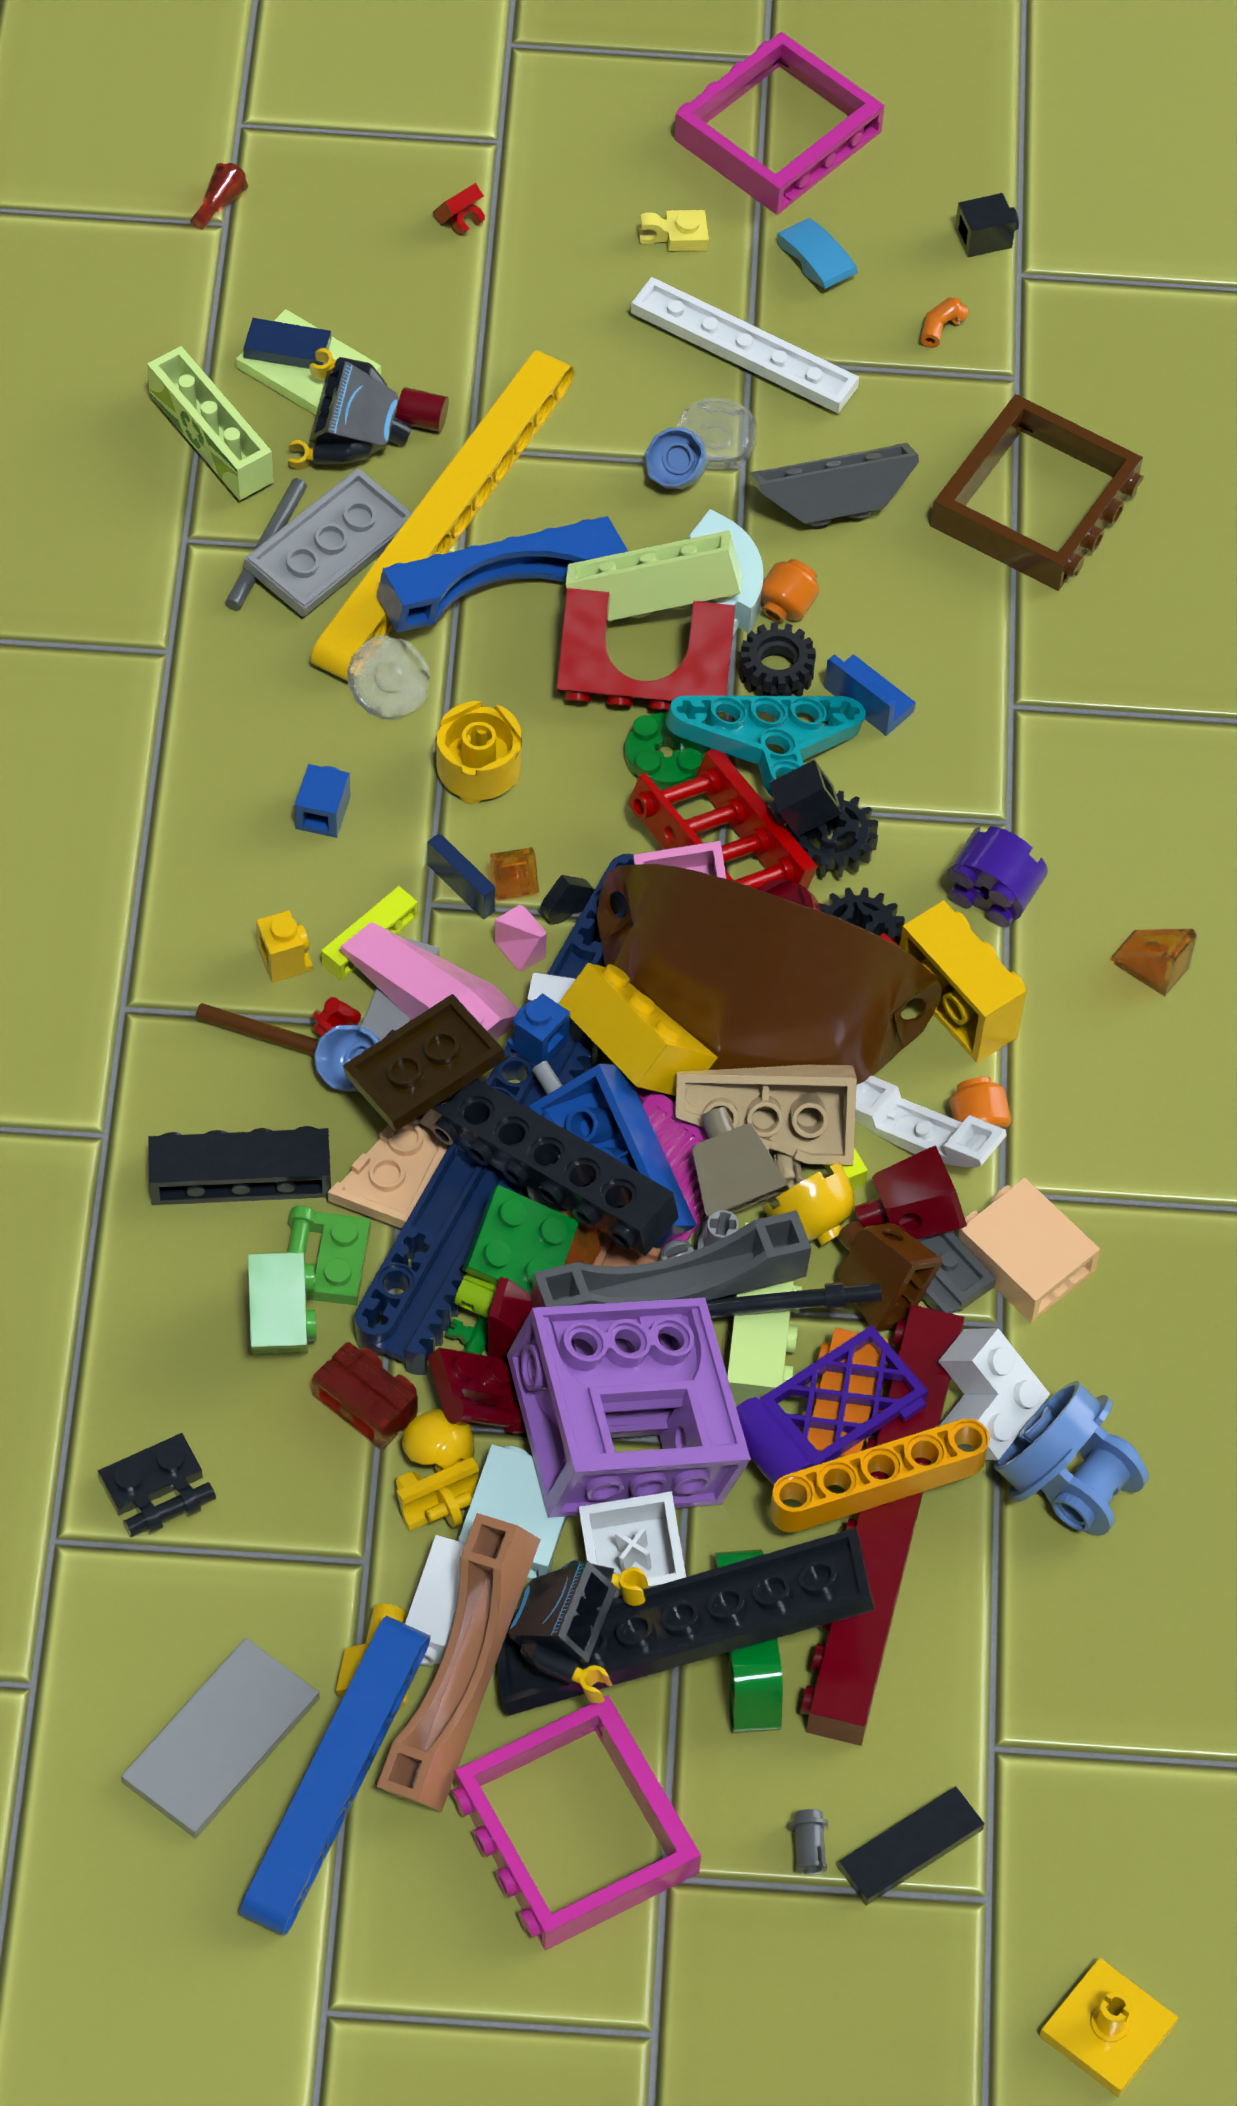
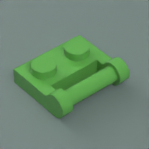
M294 1206L290 1210L288 1221L292 1229L287 1253L304 1252L305 1258L309 1232L322 1233L315 1271V1296H306V1299L357 1306L371 1229V1218L316 1212L307 1206Z

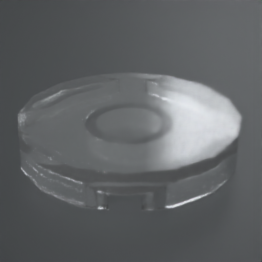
M705 398L693 402L682 411L677 422V428L684 427L697 434L702 440L707 454L705 468L727 469L733 467L737 461L743 458L745 461L751 456L756 445L757 425L751 412L740 403L726 398Z
M378 636L366 641L351 657L347 670L349 688L356 702L369 714L381 719H401L416 711L426 700L429 692V667L422 653L410 642L401 638L396 640L388 638L389 636Z

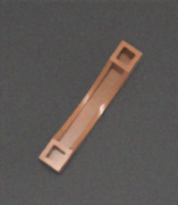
M479 1513L476 1514L460 1557V1584L457 1608L442 1662L420 1707L407 1726L393 1740L376 1787L399 1798L442 1812L455 1777V1770L458 1769L541 1539L520 1526Z

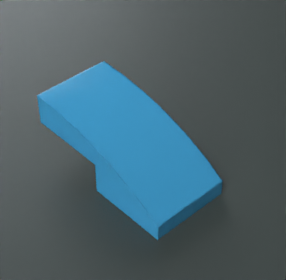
M811 218L805 219L777 233L779 247L800 260L803 275L824 289L858 273L857 266L841 245Z

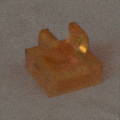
M532 847L490 854L492 879L497 900L539 893L536 856Z

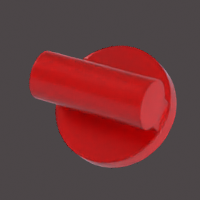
M330 997L326 1000L322 1012L317 1009L313 1012L312 1017L317 1021L313 1028L323 1036L332 1027L337 1025H357L361 1019V1013L336 997Z

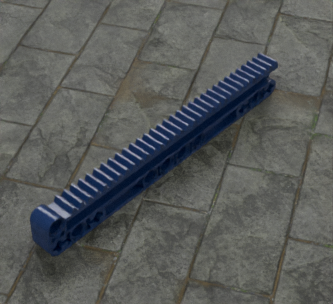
M621 854L610 862L548 971V975L576 979L587 963L605 967L597 922V910L603 881L607 873L617 866L635 865L634 854ZM613 892L610 898L611 910L618 918L622 919L627 912V902L623 894ZM570 1018L569 1041L548 1063L561 1084L564 1085L590 1070L592 1066L598 1065L599 1052L603 1051ZM506 1045L504 1049L506 1060L493 1068L485 1083L530 1109L529 1105L543 1098L547 1093L532 1071L536 1065ZM510 1079H519V1080H521L522 1082H520V1083H511V1082H508V1080H510ZM454 1143L450 1145L356 1310L355 1337L359 1349L371 1356L386 1354L406 1363V1372L413 1375H426L428 1356L435 1351V1346H442L443 1331L447 1332L448 1328H451V1317H458L459 1306L455 1304V1297L463 1277L467 1274V1272L462 1270L492 1189L500 1185L523 1196V1189L527 1190L526 1185L517 1186L504 1176L502 1171L490 1164L486 1166L481 1165L465 1149ZM409 1259L412 1260V1268L409 1267ZM393 1288L403 1289L405 1292L395 1295L390 1294L387 1291ZM381 1315H383V1324H379Z

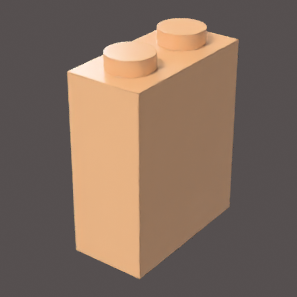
M1023 1178L1013 1187L1009 1185L1003 1187L996 1193L987 1208L980 1213L973 1211L965 1218L967 1227L958 1229V1238L996 1278L994 1288L1030 1322L1034 1321L1095 1272L1100 1254V1248L1026 1178Z

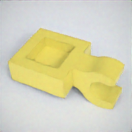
M705 210L666 211L665 219L656 213L640 214L641 228L638 229L641 244L649 245L667 242L668 251L708 250L709 236Z

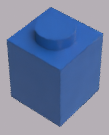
M308 764L295 802L296 829L334 838L338 837L350 800L349 772L340 771L332 766L321 767Z

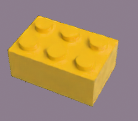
M943 900L902 926L899 947L910 953L937 977L942 988L941 998L933 1015L976 1063L1018 1037L1027 992L1025 985L1015 972H1009L998 960L993 947L986 941L982 942L975 935L962 913L959 911L954 912ZM919 998L921 1002L925 1005V1001Z

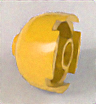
M840 1162L830 1166L834 1172L833 1175L828 1177L826 1173L822 1175L819 1171L777 1196L776 1199L780 1206L776 1209L770 1203L764 1205L762 1209L767 1217L797 1210L809 1242L817 1239L820 1245L823 1246L836 1239L842 1230L840 1225L851 1216L855 1205L854 1189Z

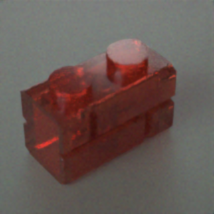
M346 1342L332 1356V1359L328 1360L314 1374L312 1378L313 1396L379 1449L384 1450L398 1436V1433L403 1431L416 1418L418 1413L417 1390L405 1376L398 1374L394 1377L383 1369L382 1361L372 1350L366 1347L359 1350L352 1343Z

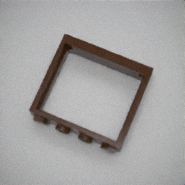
M1015 394L935 499L931 527L1059 591L1070 576L1073 577V575L1077 576L1084 563L1083 557L1088 550L1094 552L1098 548L1107 524L1114 525L1123 511V502L1128 496L1133 498L1137 494V488L1144 479V476L1140 475L1143 457ZM1021 432L1113 477L1059 552L966 506Z

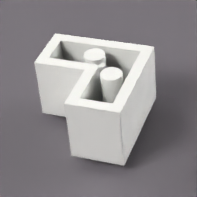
M998 1328L964 1329L938 1361L964 1393V1396L941 1425L967 1418L984 1424L990 1437L985 1460H999L1050 1395ZM969 1444L957 1445L963 1451L971 1452L976 1450Z

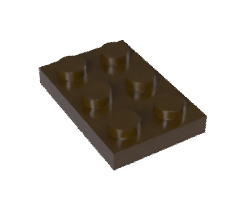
M451 994L345 1063L343 1069L345 1076L391 1128L397 1132L506 1060L504 1049L455 995Z

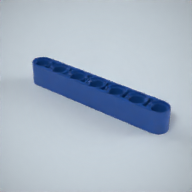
M387 1615L383 1618L244 1897L239 1912L240 1916L282 1936L288 1933L426 1654L431 1635Z

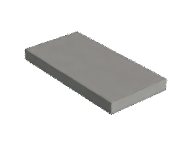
M356 468L245 557L243 567L299 615L304 617L382 554L412 512L361 469Z
M245 1638L121 1776L122 1783L196 1839L320 1699L319 1692L249 1639Z

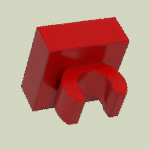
M474 183L442 203L433 211V214L440 225L452 219V226L455 232L461 236L469 230L468 225L464 221V215L471 217L476 226L485 220L482 209L474 205L484 195L478 185Z

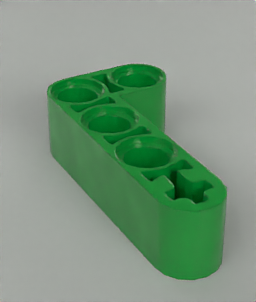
M763 1550L715 1552V1569L764 1555ZM777 1638L727 1652L730 1676L729 1705L733 1733L781 1730L783 1679Z

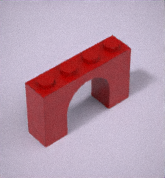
M567 588L557 690L559 692H566L565 700L590 702L591 695L608 696L607 704L632 707L633 699L649 701L650 709L668 711L673 699L679 696H727L736 605L693 601L689 646L684 660L674 672L664 678L654 681H640L621 673L608 656L606 635L610 593Z

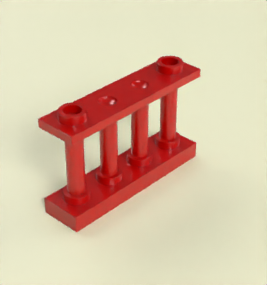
M716 749L707 751L694 779L659 790L646 773L639 775L628 805L635 816L644 823L665 850L703 844L696 834L728 823L734 828L741 839L721 846L724 863L753 853L766 867L764 870L733 880L725 870L728 880L760 889L767 882L784 879L794 884H800L806 889L809 888L818 866L786 827L777 822L771 809L723 752ZM705 794L717 808L684 820L672 804Z

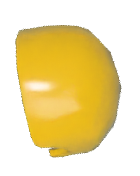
M432 1409L414 1418L407 1426L402 1439L403 1450L410 1461L422 1465L436 1463L441 1468L446 1469L453 1466L459 1459L464 1461L471 1457L474 1458L475 1454L471 1426L469 1424L459 1425L448 1422L443 1409Z

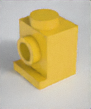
M290 910L256 920L258 950L272 983L313 970V964L307 952L310 949L306 930L302 924L297 925Z

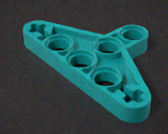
M679 696L671 702L665 718V724L668 730L681 738L758 764L764 786L768 794L773 797L769 783L776 780V776L785 775L804 765L803 760L858 735L866 717V711L857 700L844 696ZM802 712L811 715L815 722L803 721L797 717L796 713ZM716 713H728L732 715L736 721L726 722L720 719ZM756 713H767L773 716L776 721L766 722L760 719ZM824 721H829L827 726L824 725ZM776 744L781 746L786 753L777 754L769 750L766 745Z

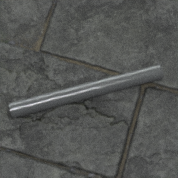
M298 478L292 479L254 550L287 525L307 488L303 480ZM243 568L225 601L226 606L234 611L240 610L257 579L245 568Z

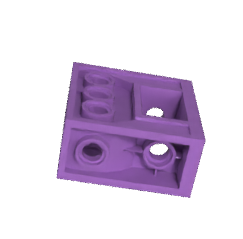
M671 1299L535 1307L531 1309L507 1353V1358L548 1518L580 1515V1506L671 1491L674 1508L722 1505L751 1459L706 1299ZM659 1435L663 1448L615 1452L612 1438Z

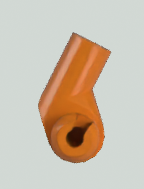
M947 298L927 312L920 338L921 343L929 348L937 347L940 344L943 326L949 320L955 325L965 321L968 316L967 306L961 304V300L958 298Z

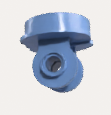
M1079 1381L1066 1385L1043 1403L1002 1457L996 1460L994 1468L1012 1485L1009 1496L1015 1502L1023 1501L1041 1489L1046 1494L1055 1514L1071 1528L1093 1535H1104L1114 1525V1514L1109 1506L1113 1496L1120 1490L1127 1492L1140 1491L1148 1482L1149 1474L1145 1464L1140 1459V1455L1130 1443L1117 1435L1108 1434L1100 1426L1109 1415L1113 1401L1107 1395L1095 1398ZM1080 1451L1084 1462L1072 1475L1065 1467L1074 1459L1077 1452Z

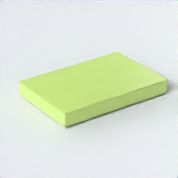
M287 309L274 320L276 322L317 328ZM331 336L332 340L329 351L332 353L334 360H337L339 357L368 362L381 375V365ZM244 351L236 358V368L316 415L325 379L319 380L314 378L310 373V368L245 358Z

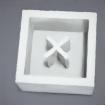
M672 1491L579 1507L586 1556L590 1563L614 1568V1573L619 1575L630 1567L640 1568L646 1575L648 1588L686 1577ZM621 1589L616 1590L614 1598L622 1596Z

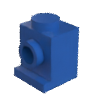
M542 993L537 999L523 1005L515 1015L513 1020L514 1034L508 1039L507 1046L534 1065H538L543 1061L549 1062L569 1041L570 1011Z

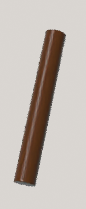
M204 1003L199 1005L196 1013V1020L314 1056L319 1039Z

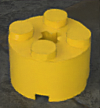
M482 701L462 703L449 710L443 716L436 736L437 773L444 786L458 795L463 802L477 804L482 800L498 797L518 783L521 771L522 738L521 728L515 716L506 708L496 704L495 708L482 706Z

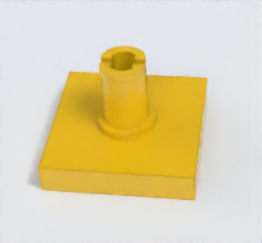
M1099 1958L1044 2025L1039 2037L1119 2097L1177 2025L1179 2017L1103 1959Z

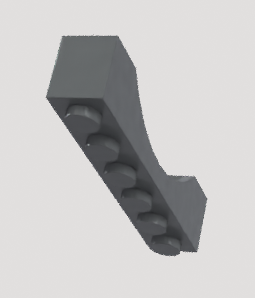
M795 1210L753 1220L738 1231L713 1244L663 1261L618 1267L596 1266L575 1262L534 1272L531 1303L533 1308L689 1298H705L706 1301L806 1277L811 1245L798 1212Z

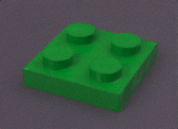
M497 1185L490 1193L462 1271L496 1286L500 1277L508 1278L532 1295L534 1272L564 1265L579 1221Z

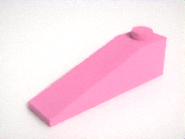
M370 922L340 947L339 951L411 1020L446 997L454 994L497 1041L513 1027L514 1017L520 1010L495 985L373 922Z

